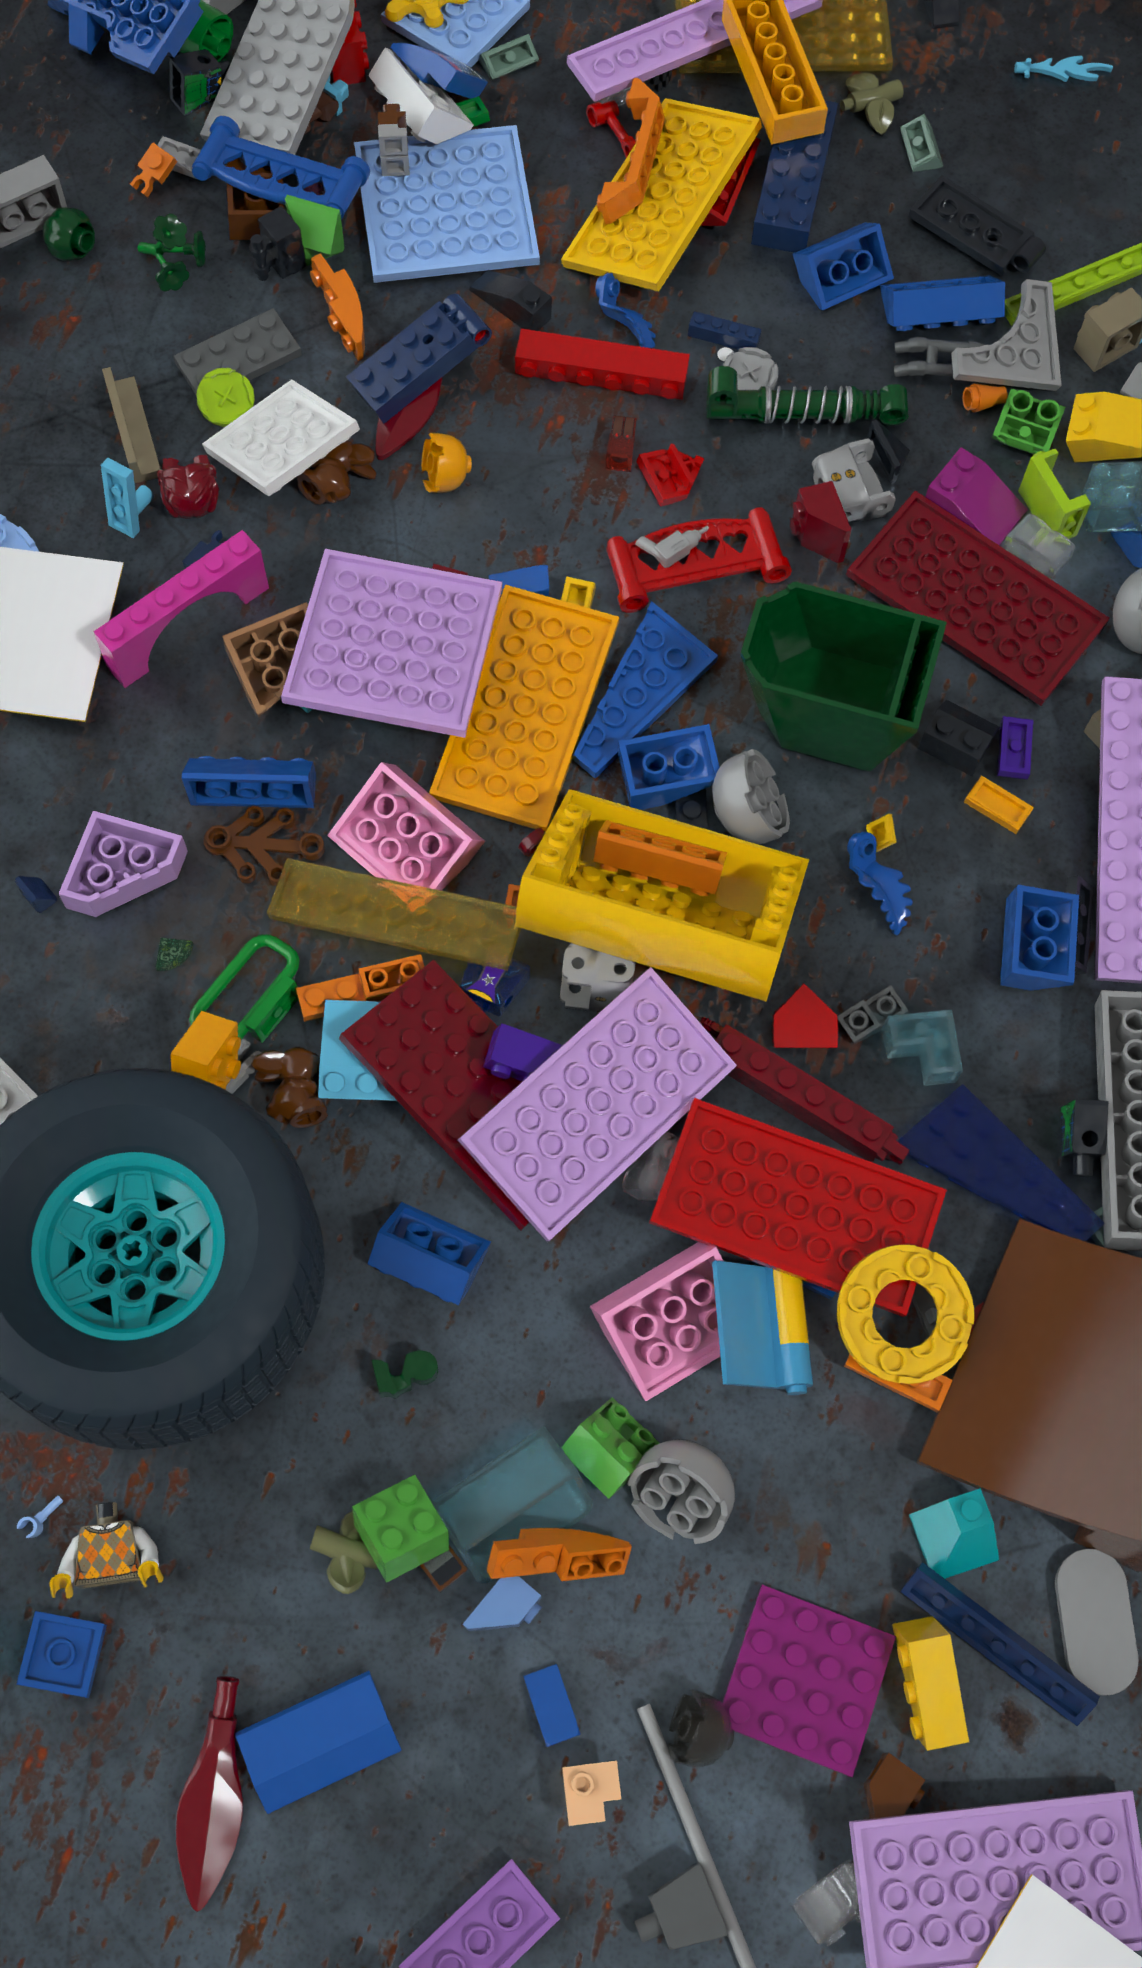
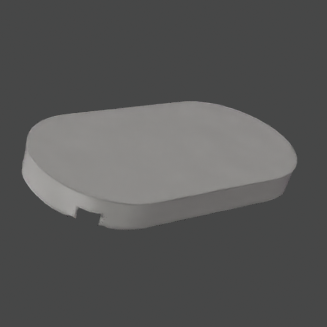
M1096 1549L1076 1551L1062 1562L1055 1575V1592L1066 1667L1072 1676L1100 1696L1113 1695L1123 1691L1132 1683L1137 1674L1139 1662L1126 1576L1119 1563L1113 1557Z

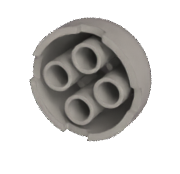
M1142 568L1133 572L1124 581L1117 593L1113 606V626L1118 639L1125 647L1138 654H1142Z
M755 749L732 756L721 764L712 785V795L715 813L726 830L735 838L759 845L782 837V834L788 832L790 818L785 794L779 795L778 787L772 776L776 775L768 760Z
M670 1440L655 1445L642 1456L628 1480V1486H631V1492L634 1497L632 1506L647 1525L672 1540L675 1532L684 1538L694 1539V1544L713 1540L723 1530L735 1502L734 1483L726 1465L711 1450L691 1441ZM675 1495L677 1499L667 1515V1521L670 1525L668 1526L659 1520L653 1509H664L671 1496Z

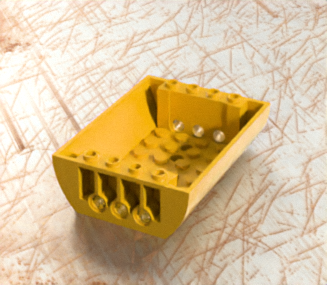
M569 789L522 875L516 908V927L767 1002L809 859ZM609 820L727 852L716 895L709 893V896H700L692 893L691 888L679 885L678 888L667 887L660 883V879L649 877L648 880L632 877L630 871L619 868L617 872L602 869L600 863L593 862L599 830L604 822Z

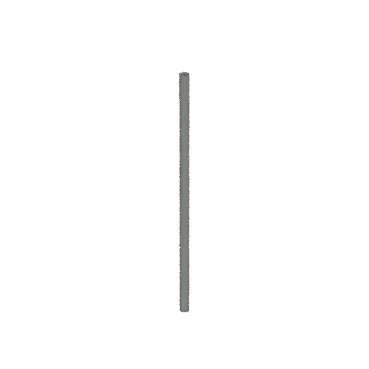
M650 1704L638 1708L637 1711L697 1861L701 1864L729 1934L727 1936L740 1968H756Z

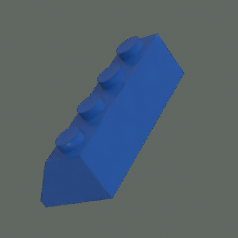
M990 275L881 285V295L887 323L896 327L897 331L912 330L913 325L923 324V328H938L942 322H951L952 326L968 325V320L978 319V323H994L996 318L1005 317V282Z
M201 756L199 758H189L182 772V781L191 805L314 808L316 785L314 762L303 758L283 761L270 757L261 758L260 760H246L243 757L215 759L211 756Z

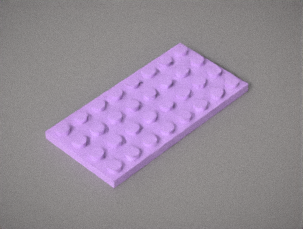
M650 967L464 1133L458 1141L546 1241H550L690 1110L694 1098L701 1100L737 1065Z
M1131 1790L849 1821L866 1968H975L1031 1874L1131 1950H1142V1846L1134 1795Z

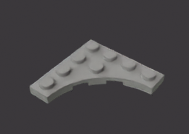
M1026 279L1021 284V303L1018 315L1011 329L1000 340L991 345L956 348L951 353L954 380L1057 391L1062 385L1052 282Z

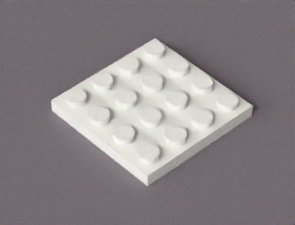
M291 379L206 440L202 445L207 454L261 492L270 496L279 491L293 478L301 475L319 459L324 458L338 445L346 442L360 428L355 419Z

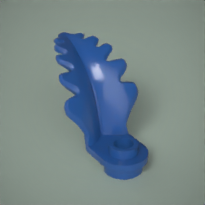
M613 273L599 276L596 282V294L604 315L627 326L637 338L640 347L654 348L655 343L652 338L655 339L656 335L648 329L652 328V324L642 319L643 315L641 313L616 305L617 296L620 292V283L614 278Z
M869 832L855 833L851 836L847 845V850L850 854L849 868L858 875L861 885L871 887L873 899L881 900L880 909L884 913L887 912L885 920L890 922L889 929L897 936L900 934L902 927L907 925V921L904 918L911 915V911L906 906H911L913 901L911 898L903 896V894L910 892L911 888L909 885L898 881L903 878L901 871L876 862L877 842L873 834Z

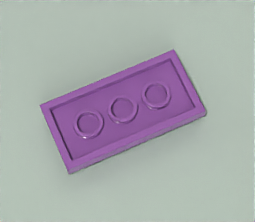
M511 1859L409 1955L399 1967L510 1968L560 1920V1917L513 1859Z

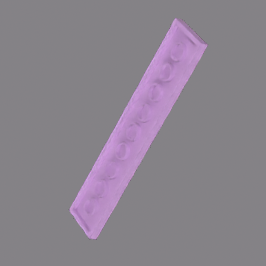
M724 0L699 1L567 56V65L592 100L596 102L631 87L633 78H639L643 82L730 46L731 42L722 22ZM783 0L791 20L822 7L823 0Z
M1104 677L1102 680L1095 980L1142 983V679Z

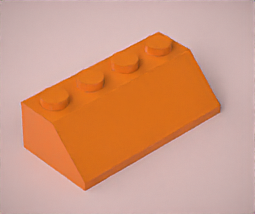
M606 820L598 833L593 862L600 863V867L608 871L617 872L619 868L630 871V875L638 879L648 880L649 877L660 879V883L664 886L678 888L679 885L691 888V892L694 894L709 896V893L716 895L727 852Z

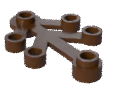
M250 806L243 816L228 827L215 825L204 835L206 850L216 856L224 855L237 870L239 880L245 884L253 882L256 879L257 873L254 865L245 862L235 849L248 850L268 873L269 881L274 886L285 884L288 876L286 869L278 865L266 851L301 854L305 859L311 861L321 858L325 852L324 841L316 833H307L302 836L300 841L269 838L280 829L286 830L294 826L295 816L293 811L288 808L280 809L273 819L250 836L238 835L249 826L258 827L264 823L265 816L259 806ZM253 813L260 814L258 819L252 820L249 818ZM283 816L291 817L287 822L280 821ZM217 839L225 840L221 845L214 844ZM311 846H316L318 848V850L313 853H309L307 851V849ZM246 869L252 871V873L249 876L241 875V873ZM276 872L283 873V876L279 879L272 877Z

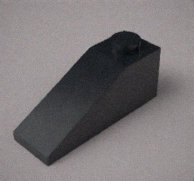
M487 270L470 286L472 293L522 329L539 331L551 319L552 297L530 281Z

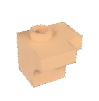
M617 1761L562 1767L569 1826L604 1822L603 1802L621 1799Z

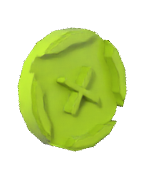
M217 368L208 372L201 380L196 393L197 406L202 415L212 424L226 427L250 410L255 401L254 389L249 380L231 368Z

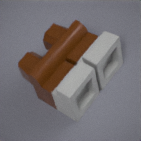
M384 104L383 112H378L382 176L410 175L406 111H400V104Z

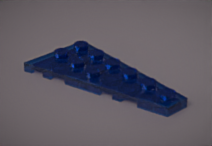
M963 1084L898 1140L900 1144L909 1149L907 1155L918 1160L919 1164L927 1168L931 1167L947 1175L949 1180L993 1203L998 1202L1011 1209L1015 1215L1021 1218L1026 1217L1046 1229L1087 1242L1105 1224Z

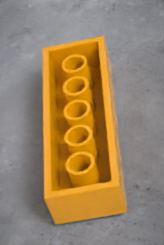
M724 0L722 22L771 145L824 133L828 108L784 1Z

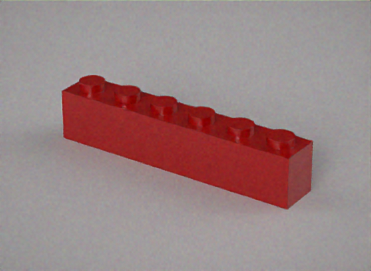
M521 328L515 354V374L529 378L537 377L550 379L555 382L563 381L582 386H596L609 390L635 392L640 395L648 394L661 396L666 399L683 400L690 354Z

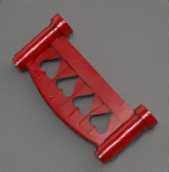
M758 507L749 512L748 519L722 518L697 520L669 526L645 535L646 538L658 544L676 531L682 534L687 530H701L705 526H709V530L701 534V539L698 542L707 543L711 539L719 542L714 558L708 557L695 546L690 550L685 564L677 561L670 567L664 568L659 562L657 570H653L638 558L642 553L649 554L635 545L638 539L627 543L621 536L610 538L607 541L606 550L619 590L617 599L620 609L626 613L642 610L649 603L648 592L761 570L766 583L773 584L784 581L791 575L792 569L788 558L782 554L769 513L764 508ZM737 534L746 535L747 540L741 553L736 551L723 540L724 537H735Z

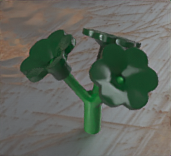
M169 213L165 217L158 216L154 221L153 237L158 242L156 244L140 242L137 247L140 253L155 255L160 262L161 271L156 274L155 279L159 283V288L164 292L170 289L174 291L179 290L183 282L189 278L186 265L182 261L175 263L166 262L162 256L164 253L184 252V255H194L197 267H202L206 261V246L202 231L194 233L193 243H186L184 235L187 233V226L183 222H179L176 215Z

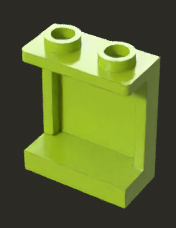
M1056 448L1047 452H1037L1030 458L1018 490L1051 546L1077 536L1091 505L1086 494L1069 500L1054 476L1052 470L1059 455Z

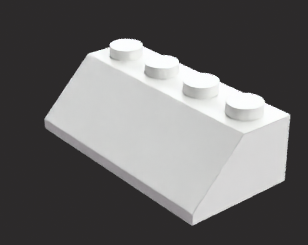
M386 47L384 48L368 76L375 83V90L388 99L387 104H400V111H406V124L412 129L411 134L421 142L428 140L434 144H439L472 129L474 126L444 89L422 82L394 51Z

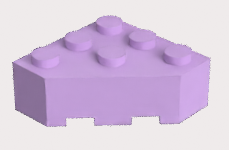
M93 811L61 886L59 896L66 909L94 917L108 912L177 879L188 852L184 839L181 835Z

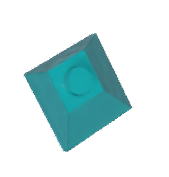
M981 1488L909 1514L927 1566L944 1579L999 1561L994 1522Z

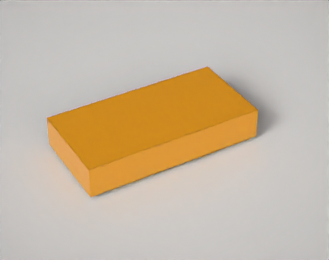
M982 775L964 800V803L1014 834L1018 833L1034 808Z

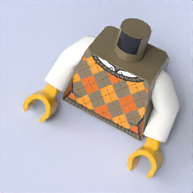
M116 1502L97 1504V1525L80 1527L79 1535L72 1539L61 1560L58 1573L51 1578L49 1586L52 1598H55L56 1592L65 1588L66 1598H72L73 1581L74 1586L80 1589L141 1581L143 1587H147L146 1581L148 1578L156 1575L158 1582L161 1583L164 1578L159 1569L157 1545L144 1528L136 1526L130 1520L118 1521Z

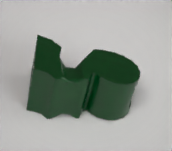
M418 1350L408 1353L404 1361L403 1371L399 1376L390 1374L388 1363L382 1360H371L381 1398L391 1397L397 1399L401 1394L412 1390L413 1382L419 1385H428L438 1375L437 1360L435 1356L427 1351Z

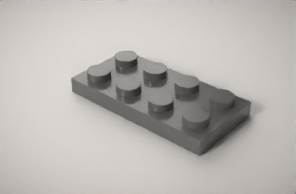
M272 308L173 357L175 364L196 394L203 377L208 372L217 368H231L244 375L250 381L302 356L300 346L275 309Z

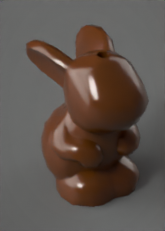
M347 440L330 451L324 458L315 462L312 465L314 470L306 469L301 475L297 476L298 487L302 494L315 504L321 505L324 502L337 503L346 500L351 494L349 487L350 478L347 472L351 471L364 478L375 479L376 471L369 465L374 461L375 454L369 446L361 443L353 444Z
M298 1046L285 1052L276 1050L264 1051L253 1059L252 1067L257 1070L255 1075L256 1081H283L275 1090L271 1101L266 1106L268 1116L281 1123L291 1124V1126L296 1128L310 1127L321 1123L327 1118L326 1104L318 1098V1086L314 1082L319 1075L320 1057L316 1053Z

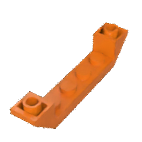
M633 78L631 89L626 94V104L628 108H631L634 120H641L642 122L640 131L636 133L635 150L630 154L629 172L625 173L624 182H604L602 193L597 198V208L599 212H602L605 224L613 223L643 202L665 121L660 98L639 78Z

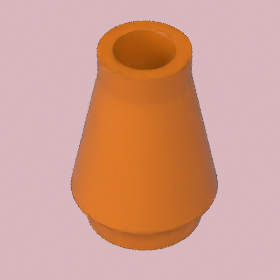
M975 383L971 384L970 387H966L962 395L964 408L971 410L973 413L999 404H1005L1008 398L1007 389L1004 386L997 387Z

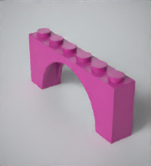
M241 530L93 631L106 667L120 684L126 688L149 672V655L156 639L168 623L192 603L214 593L233 592L246 605L269 589L261 550Z

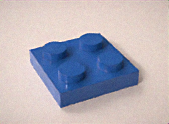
M35 1611L16 1685L89 1698L107 1625Z

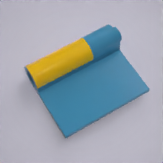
M713 1261L712 1268L723 1384L784 1389L787 1395L806 1394L807 1388L813 1386L802 1280L769 1267Z

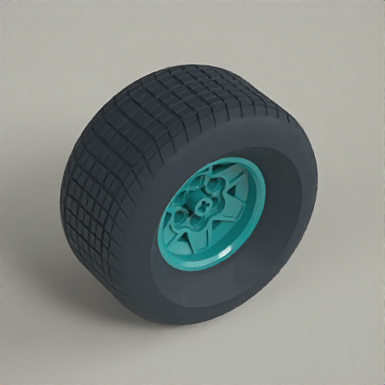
M129 1068L98 1072L58 1085L32 1099L0 1125V1392L46 1426L68 1437L72 1436L76 1440L89 1444L95 1443L96 1446L114 1449L117 1447L118 1449L145 1450L187 1443L214 1433L252 1410L274 1390L299 1357L314 1326L324 1286L325 1256L319 1218L299 1165L284 1140L262 1115L232 1093L200 1078L168 1070ZM157 1199L175 1206L159 1211ZM114 1206L113 1211L111 1213L104 1212L108 1208ZM139 1218L147 1219V1224L142 1230H131L135 1220ZM170 1233L177 1235V1240L172 1246H161V1240L165 1235ZM106 1237H116V1243L112 1248L101 1249V1243ZM198 1237L200 1238L201 1248L199 1265L184 1254L185 1250ZM80 1248L85 1253V1257L75 1264L77 1249ZM169 1267L176 1268L177 1272L172 1280H160V1275L164 1269ZM107 1270H115V1277L110 1283H100L102 1273ZM145 1286L146 1290L143 1297L137 1300L130 1299V1292L134 1287ZM163 1294L178 1299L168 1308L153 1314L158 1295ZM109 1296L111 1298L113 1316L97 1310L89 1302Z

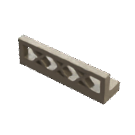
M111 367L102 369L128 465L133 470L134 483L158 478L157 472L161 469L135 377L114 381Z

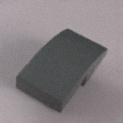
M890 985L867 1001L863 999L840 1014L838 1020L851 1040L856 1044L909 1014V1010Z

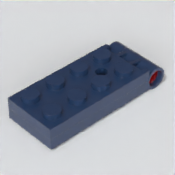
M451 294L443 303L438 301L348 374L346 378L354 390L385 424L478 347L485 345L490 340L492 331L459 294Z

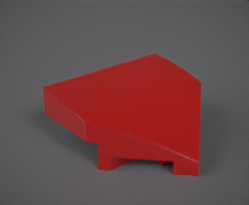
M671 443L668 450L661 449L639 454L636 462L657 502L662 507L687 499L705 458L698 455L695 458L678 451L676 445Z
M804 983L774 1011L772 1047L838 1048V1016Z

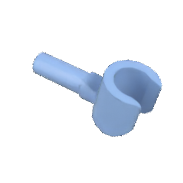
M57 1495L35 1516H27L20 1519L17 1523V1529L24 1528L31 1521L34 1528L26 1538L39 1536L43 1531V1522L63 1500Z

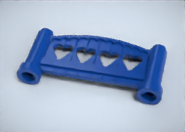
M218 116L210 127V136L192 164V174L198 180L205 181L211 176H215L248 194L286 205V195H291L339 209L341 219L344 217L359 187L365 185L370 176L368 164L356 156L348 157L341 169L239 138L240 129L238 124L227 116ZM240 157L244 159L246 169L239 171L234 167H226L225 164ZM264 166H269L272 178L265 179L261 175H252L251 172ZM290 174H295L299 185L297 187H290L287 183L281 184L277 181ZM320 182L323 185L325 194L316 195L314 192H306L303 189Z

